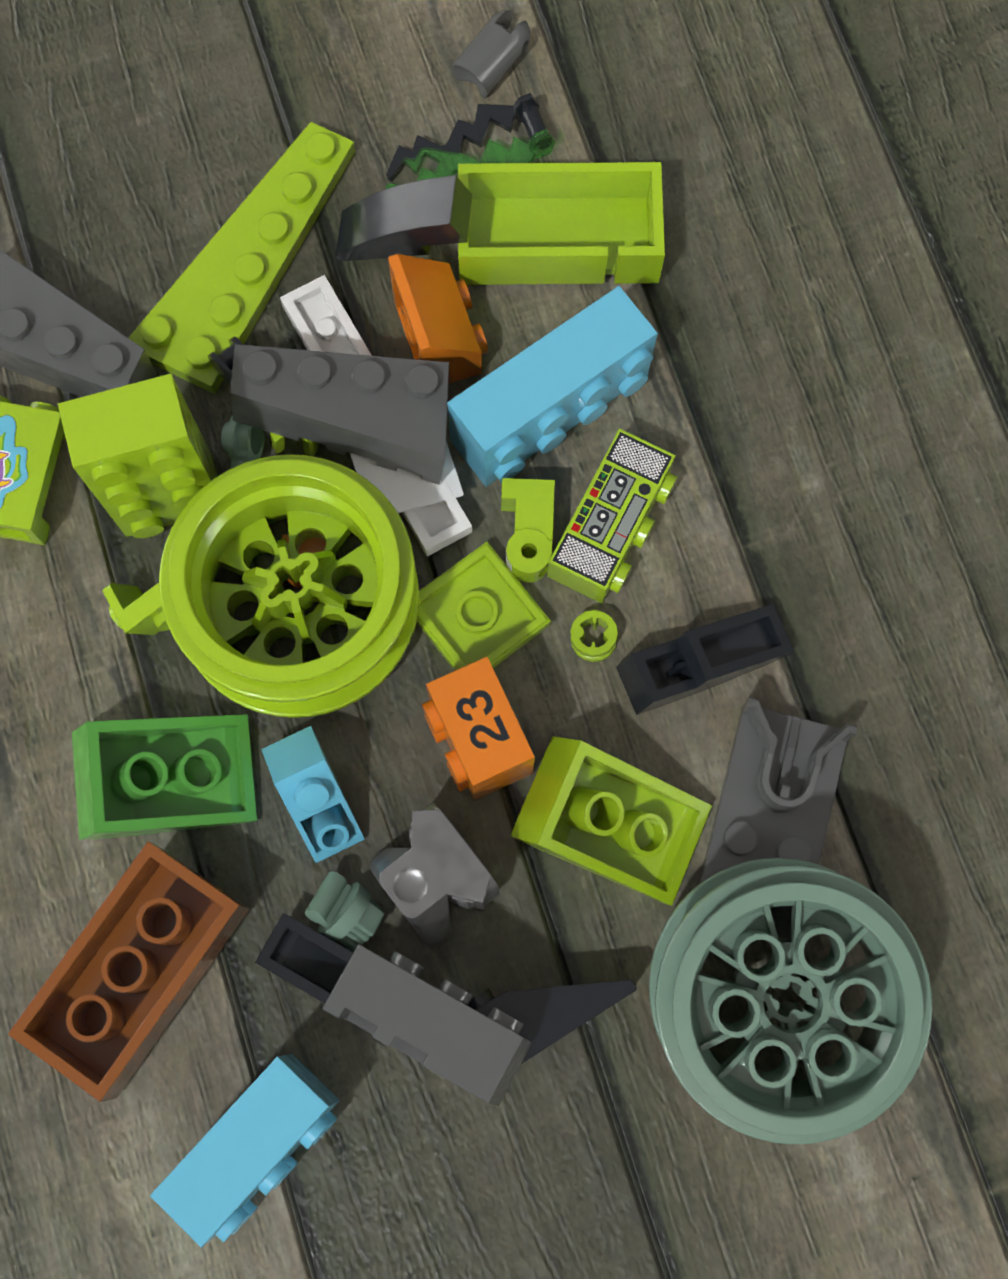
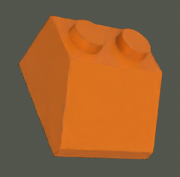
M401 254L389 256L388 262L394 304L413 359L449 362L448 384L482 374V355L488 353V346L481 325L479 323L471 325L466 310L472 309V302L464 279L455 280L450 263Z

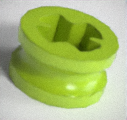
M591 610L580 614L572 623L570 630L571 645L579 657L586 661L598 662L611 656L618 640L617 625L612 617L605 612ZM593 624V630H596L597 625L606 629L603 633L605 644L596 648L595 642H592L591 647L583 644L582 642L585 639L584 627Z

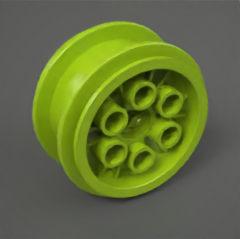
M292 454L274 455L240 464L222 473L200 489L181 511L170 530L161 558L159 572L161 605L166 623L176 643L204 678L221 694L247 709L262 714L289 718L312 717L327 714L357 702L371 693L392 673L406 652L415 630L419 610V583L412 545L400 515L386 496L369 480L354 470L323 458ZM288 519L289 543H287L286 539L278 540L276 543L268 524ZM352 532L363 544L337 561L335 557L336 552ZM315 537L326 542L324 551L299 554V548L306 539ZM269 553L275 556L273 563L267 569L259 567L249 568L250 562L258 554ZM220 566L242 575L244 585L214 582ZM354 575L363 580L361 587L352 594H342L336 590L337 583L346 576ZM287 579L294 583L300 581L302 590L295 594L290 589L285 591L282 584ZM247 601L259 604L253 618L247 621L234 619L235 610L240 604ZM314 601L319 602L314 611L305 616L304 611L310 608ZM361 607H372L366 621L346 612V610H357ZM289 613H293L295 618L286 617V616H287ZM340 624L348 628L347 636L338 644L330 645L321 641L322 632L330 625ZM259 634L244 655L231 647V645L245 636ZM290 637L296 641L294 650L288 656L283 658L270 656V648L277 639ZM315 643L320 658L305 662V644Z

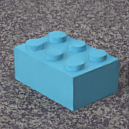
M293 1054L277 1056L152 1192L150 1197L201 1248L216 1236L224 1243L257 1210L258 1207L251 1201L256 1193L260 1190L265 1196L268 1195L295 1168L298 1162L291 1156L292 1153L301 1144L308 1150L337 1121L338 1118L331 1110L340 1100Z

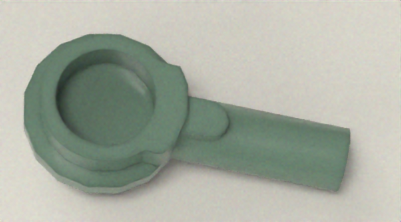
M233 416L229 422L224 424L221 433L223 450L229 454L231 459L230 469L260 458L265 441L264 430L233 421Z

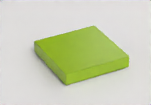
M487 541L419 590L417 623L454 671L484 657H488L492 668H494L547 629L551 624L550 619Z

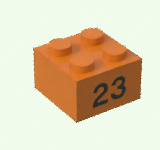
M484 657L426 684L429 701L421 704L425 712L424 717L436 743L446 740L451 751L444 754L447 760L446 765L459 792L469 789L475 801L532 775L535 756L488 657Z

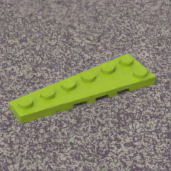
M313 122L308 124L128 337L146 351L153 365L213 394L217 392L224 379L212 366L208 355L211 352H215L218 355L229 347V339L233 336L238 338L244 345L355 154L354 141Z

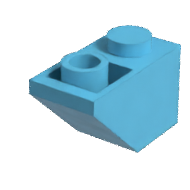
M311 726L261 749L273 783L315 863L365 840Z

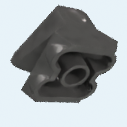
M432 802L421 811H412V822L409 828L411 848L383 849L371 859L370 869L424 942L434 947L443 943L451 935L450 902H454L458 907L466 909L477 908L484 910L485 905L500 894V888L447 817Z

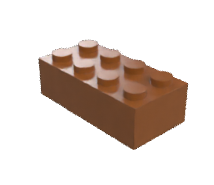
M147 841L14 1024L8 1035L99 1102L117 1099L250 909L163 848Z

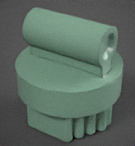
M328 872L305 911V915L311 921L319 924V933L334 942H340L352 952L356 950L358 944L362 946L365 941H368L374 935L385 913L371 899L372 893L358 882L349 885L347 880L336 872Z

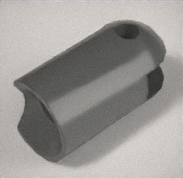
M501 10L493 15L452 64L451 69L455 77L459 81L474 83L483 98L490 94L525 51L530 41V28L527 21L520 22L511 33L508 31L513 16L511 10Z

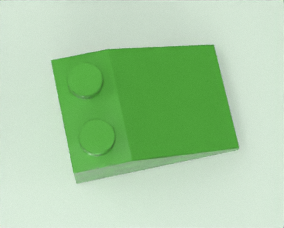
M248 714L87 721L72 732L79 840L139 836L257 821Z

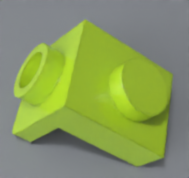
M110 583L102 590L110 605L109 613L111 618L125 633L156 635L158 632L170 630L161 605L159 583L144 594H142L137 586Z

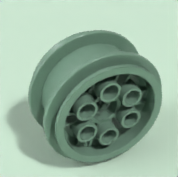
M763 858L733 865L712 875L689 892L672 912L659 935L650 966L649 1001L652 1019L673 1072L689 1095L707 1113L737 1132L756 1139L781 1144H812L839 1138L864 1127L890 1108L902 1095L918 1070L928 1044L933 1010L932 990L924 957L914 936L895 910L880 896L855 880L816 863L790 858ZM792 906L790 940L778 939L770 908ZM817 934L828 935L831 949L826 959L818 963L807 962L804 956V948L809 938ZM756 940L769 941L772 946L770 961L761 968L752 969L746 967L743 958L746 947ZM859 943L866 959L840 971L846 954ZM709 951L736 968L733 973L734 981L700 972ZM791 982V988L806 1005L796 1001L794 1003L784 1001L779 1008L780 1003L767 989L770 986L774 989L777 987L786 990ZM863 984L866 991L863 1005L852 1012L842 1011L840 996L843 991L850 985ZM812 988H817L818 997L812 993ZM734 995L747 998L748 1011L740 1021L729 1023L719 1019V1007L726 998ZM774 1017L780 1021L781 1027H777L769 1019ZM801 1020L808 1022L802 1027L797 1028V1022ZM846 1023L851 1026H865L857 1041L842 1032L846 1027ZM731 1037H745L746 1040L724 1062L710 1049ZM828 1040L840 1041L842 1044L840 1058L830 1066L817 1065L815 1054L818 1047ZM772 1045L782 1048L783 1058L777 1068L767 1072L759 1071L755 1068V1057L761 1049ZM803 1059L808 1078L792 1082L797 1067L796 1060Z

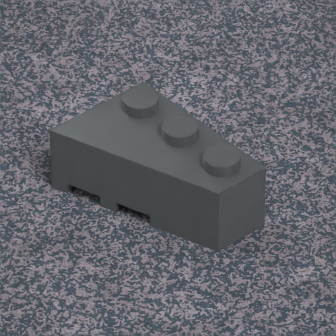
M358 944L322 1009L337 1018L341 1017L372 1034V1038L388 1047L391 1045L420 1062L422 1066L487 1103L499 1106L532 1044L531 1041L518 1035L523 1023L495 1007H492L487 1017L468 1006L474 995L443 978L437 989L420 979L424 967L396 951L393 953L390 961Z

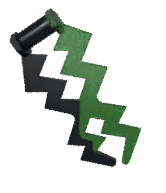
M531 93L519 97L514 106L478 104L474 125L458 119L446 145L440 146L419 135L416 137L412 151L398 145L386 176L389 182L394 181L405 165L417 175L425 157L439 164L435 173L421 168L417 181L453 176L458 173V164L532 163L535 157L542 158L551 154L555 139L547 130L538 110L539 104ZM516 119L524 124L530 138L529 143L526 144L513 136L511 151L489 139L480 162L461 153L464 139L482 148L491 122L511 133L514 120ZM388 183L386 185V189L395 187L397 185Z

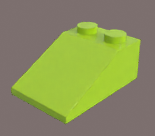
M552 736L510 836L554 857L672 906L712 805L581 740Z

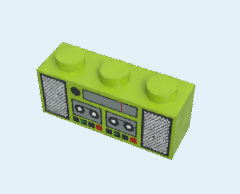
M619 428L549 560L547 577L603 604L609 590L619 593L632 568L631 564L624 561L633 545L642 549L654 526L655 520L649 518L648 515L655 501L665 504L677 481L678 476L670 473L676 455Z

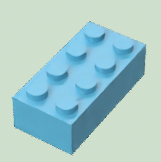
M617 286L448 401L451 443L485 487L497 479L502 482V478H513L524 468V461L539 450L542 454L552 451L566 438L567 434L565 432L580 422L583 425L592 423L606 411L607 403L620 394L628 397L637 392L647 382L650 364L653 360L657 331L622 288Z

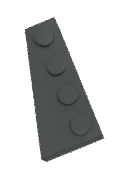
M0 250L1 367L80 397L152 379L157 376L156 370L142 347Z
M235 344L230 392L233 421L299 441L301 438L317 442L326 445V450L346 456L347 452L377 461V466L396 472L398 468L422 475V480L439 485L445 461L449 362Z

